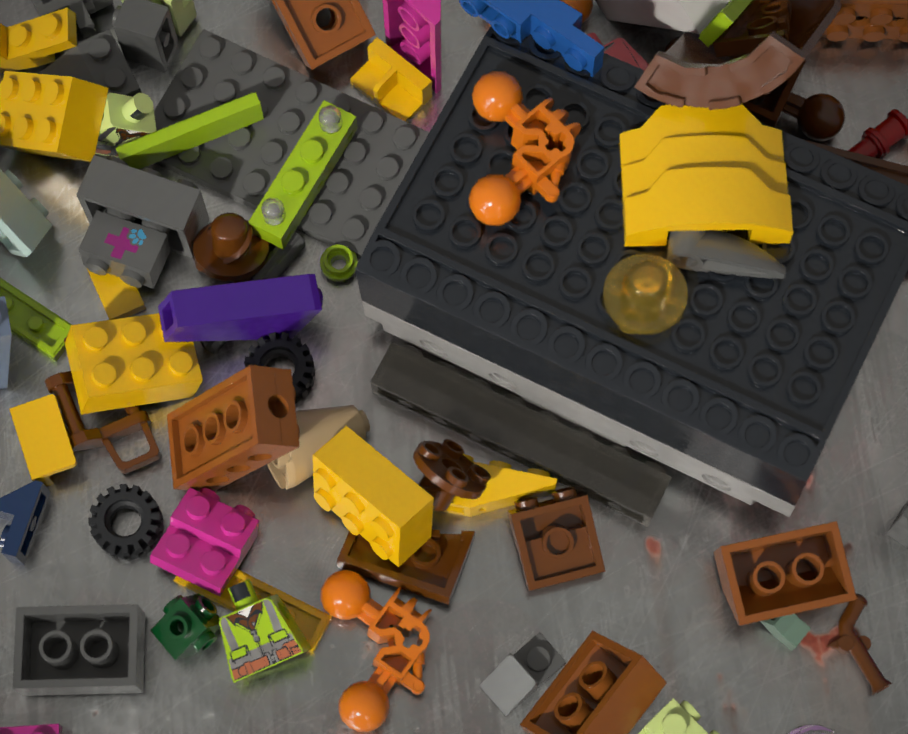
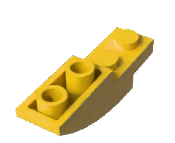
M64 8L9 27L0 23V73L19 71L52 63L55 61V53L77 47L76 13L69 8Z

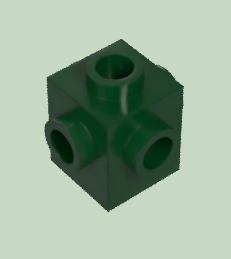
M200 593L186 597L178 595L163 608L165 615L150 630L175 660L192 656L196 652L201 653L216 641L217 636L214 633L220 628V617L213 602L201 596Z

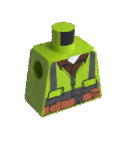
M250 579L228 588L236 611L219 618V626L233 683L311 650L307 639L277 594L259 600Z

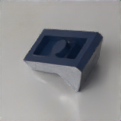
M35 480L0 498V518L12 521L11 525L5 526L1 534V553L11 562L25 564L50 495V491L43 482Z

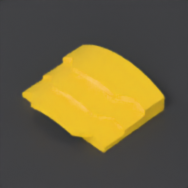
M670 104L662 105L641 128L620 133L625 247L666 246L668 231L747 230L748 240L753 244L790 243L793 235L791 200L787 187L786 163H784L782 130L762 125L742 104L716 110L684 106L682 108Z

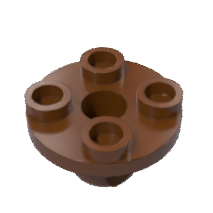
M223 213L217 216L213 222L203 227L195 237L193 254L196 268L207 276L220 281L233 283L250 281L252 276L258 273L266 264L269 257V243L254 235L252 226L241 215Z
M445 439L442 444L434 441H422L413 453L417 467L424 474L418 485L434 497V511H445L453 503L455 496L465 499L479 498L485 491L487 483L491 478L487 470L474 464L463 455L464 449L462 446L450 439Z

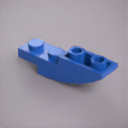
M459 0L462 8L469 15L481 17L491 24L498 35L505 39L509 37L511 39L515 38L521 45L522 40L531 34L539 46L544 49L551 48L554 51L557 50L572 69L576 71L587 70L591 73V77H594L603 66L604 46L581 31L582 13L560 0Z

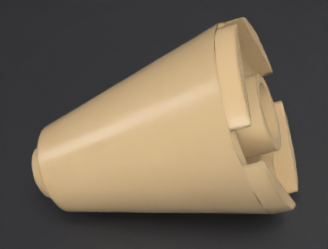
M354 405L296 411L297 424L300 429V447L268 463L267 466L280 488H286L287 490L296 487L313 476V454L346 425L366 441V432L370 431L367 415L363 410L358 411Z

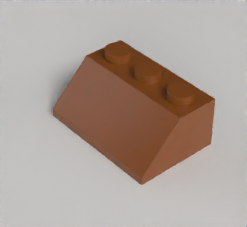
M837 521L724 545L713 552L722 590L738 626L857 600Z
M592 631L523 719L520 726L530 734H629L667 682L642 655Z

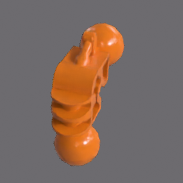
M491 71L482 75L473 88L472 99L474 107L478 114L488 121H506L513 128L511 144L517 151L513 154L511 170L505 176L489 174L480 178L470 191L469 204L477 220L486 225L501 226L510 222L518 213L521 205L520 195L527 189L534 195L539 192L548 202L557 201L560 177L564 175V172L569 167L574 139L581 130V124L576 122L566 125L569 113L564 109L552 112L554 99L551 97L530 111L522 104L523 93L519 82L514 76L505 71Z
M340 570L332 573L321 587L320 600L324 609L331 616L341 620L359 618L370 626L367 633L370 639L378 644L388 643L389 646L381 648L373 659L372 667L376 670L368 681H358L350 684L342 692L339 699V713L342 721L355 731L370 732L378 729L386 721L390 712V701L387 695L395 683L399 686L402 684L415 695H419L424 691L423 665L425 664V652L430 641V633L424 624L430 616L432 609L427 610L423 614L414 610L418 600L415 597L406 603L398 598L402 589L400 587L383 607L371 599V590L368 582L359 573L352 570ZM412 634H416L418 636V646L412 644L409 648L403 645L404 636L409 638Z

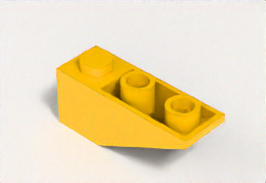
M463 454L471 462L487 470L491 478L487 483L485 491L479 498L465 499L455 496L453 503L443 512L472 517L515 505L514 502L522 498L537 496L538 499L549 496L556 489L557 478L550 477L549 472L541 469L530 468L527 469V472L513 470L510 464L502 461H489V464L474 462L473 457Z

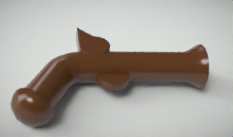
M856 593L857 600L848 602L839 619L838 631L840 638L827 645V647L836 649L842 654L850 652L870 683L872 695H875L893 683L883 676L869 654L868 650L871 647V640L867 636H858L854 630V625L864 607L868 605L867 599L863 595Z

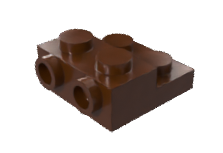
M575 487L555 490L552 492L553 499L538 502L537 496L516 500L514 502L515 509L507 510L515 546L519 553L526 586L529 591L605 572L588 495L583 491L576 493Z

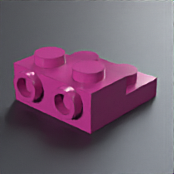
M189 488L170 516L169 527L150 554V563L221 596L258 536L260 520L255 519L254 512L244 505H236L232 508L222 503L218 494L210 489L202 488L200 491Z

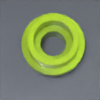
M333 245L327 248L321 255L320 267L328 279L340 282L348 280L355 274V268L358 264L357 256L348 247ZM336 260L346 262V265L341 269H336L332 266Z

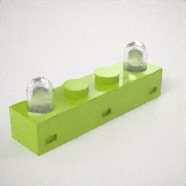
M325 100L322 102L248 221L249 225L252 226L254 235L283 250L285 249L356 133L358 126L355 115Z

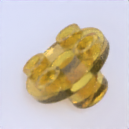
M637 254L618 262L609 272L603 291L604 304L608 314L618 324L619 328L628 334L648 335L667 330L681 319L688 298L687 284L680 270L667 259L652 254Z

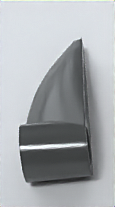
M722 230L670 231L666 260L674 267L759 278L784 279L786 275V267L757 245L739 236Z

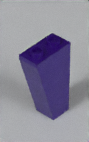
M315 274L173 290L158 305L164 342L258 340L261 337L264 340L270 339L269 334L274 332L276 337H281L282 332L289 333V337L292 339L322 310L323 294L321 289L318 288Z

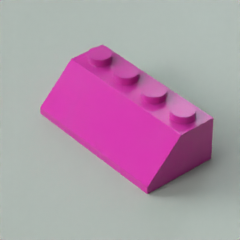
M383 0L386 44L431 79L432 90L437 94L442 89L441 0Z

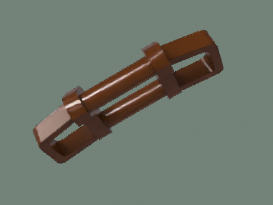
M71 371L57 373L45 380L49 393L54 394L71 434L69 439L73 451L105 446L117 468L123 474L130 473L160 459L161 452L149 427L151 424L150 417L147 411H142L140 405L124 408L127 416L101 428L86 430L70 391H76ZM143 429L150 445L149 452L130 461H122L111 443Z

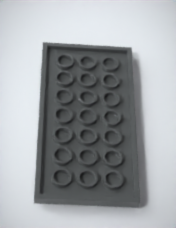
M203 29L154 110L156 130L158 131L255 92L261 103L264 119L159 161L156 164L256 210L320 105L325 100L357 117L358 129L296 230L330 246L344 245L360 259L374 229L429 132Z

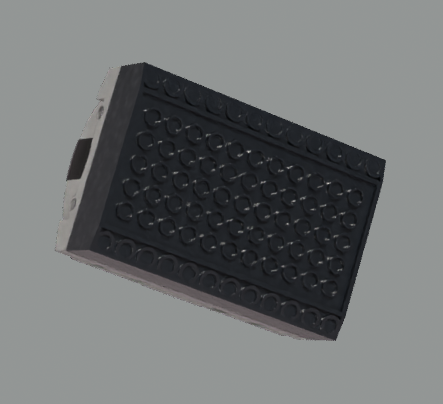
M491 26L484 35L379 220L355 268L365 316L381 323L384 331L520 395L521 399L624 448L626 446L749 505L758 502L790 517L908 271V185L782 131L788 195H790L793 235L790 243H763L755 245L765 250L786 267L784 279L737 276L736 274L726 275L717 274L714 271L701 272L674 267L666 260L670 231H668L666 246L625 247L619 135L626 131L641 128L660 106L669 105L634 88L645 70L604 53L603 66L594 77H591V73L587 70L576 71L572 69L557 50L554 51L551 48L544 49L539 46L531 34L524 38L520 45V42L515 38L511 39L509 37L505 39L501 37ZM491 71H505L517 79L523 93L522 104L530 111L551 97L554 99L552 112L564 109L569 113L566 125L576 122L581 124V130L574 139L569 167L564 172V175L560 177L557 201L548 202L539 192L534 195L527 189L520 195L521 205L518 213L510 222L501 226H490L477 220L469 204L470 191L480 178L489 174H501L504 176L508 174L511 170L513 154L517 151L511 144L513 128L506 121H488L478 114L473 104L472 92L475 84L482 75ZM759 121V122H760L762 125H764V126L773 127V126H770V125H768V124H766V123H763V122ZM722 230L749 241L747 230Z

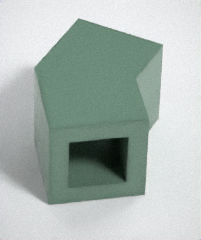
M796 614L760 621L776 639L791 651L797 647L811 629Z

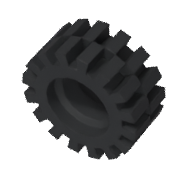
M275 332L270 333V339L266 341L263 337L257 340L258 346L255 348L251 345L248 350L249 357L245 356V367L249 365L266 367L272 359L277 357H285L291 360L295 365L292 375V382L296 392L295 404L298 403L297 397L301 396L304 399L308 395V387L312 389L314 384L315 367L306 343L302 345L301 339L297 336L291 339L289 333L282 332L281 337H276Z
M120 484V489L117 490L113 486L108 488L106 496L100 493L96 498L98 504L96 506L92 505L90 508L92 518L88 517V524L92 529L90 532L101 549H104L108 555L112 557L116 555L122 560H126V556L137 559L140 558L139 553L144 551L145 554H148L152 551L150 546L153 543L157 545L160 541L158 535L159 532L163 533L164 526L162 520L164 519L158 504L151 494L146 490L142 491L136 485L129 488L127 484ZM132 508L138 511L141 516V524L135 533L121 536L113 531L112 519L119 510Z

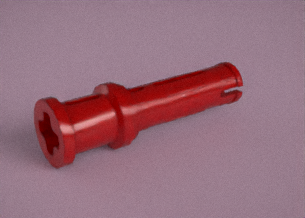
M892 109L887 113V119L875 128H867L863 132L862 140L848 151L876 158L885 157L889 154L890 147L902 138L908 139V119L897 109Z

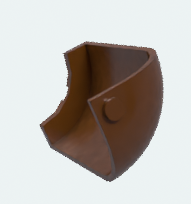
M792 0L789 40H785L773 31L751 53L733 59L732 56L716 57L713 44L707 47L699 39V34L685 32L666 53L659 51L654 56L634 88L656 100L682 108L684 106L716 110L739 106L746 101L771 92L797 70L840 11V0Z

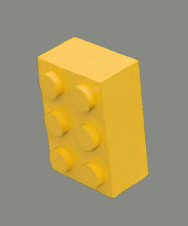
M5 71L0 84V146L28 154L91 162L96 151L109 88L70 76Z
M159 313L71 325L65 341L81 415L191 398L195 396L203 381L193 341L164 342Z
M347 425L313 454V484L316 502L325 511L329 512L332 510L342 519L344 526L356 536L360 534L365 538L383 560L389 559L397 567H400L431 538L434 497Z

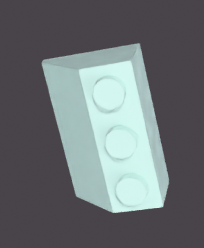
M0 169V242L12 255L28 257L52 226L45 218L49 212L36 198L33 197L29 200L20 191L23 184L11 171L7 169L3 173Z

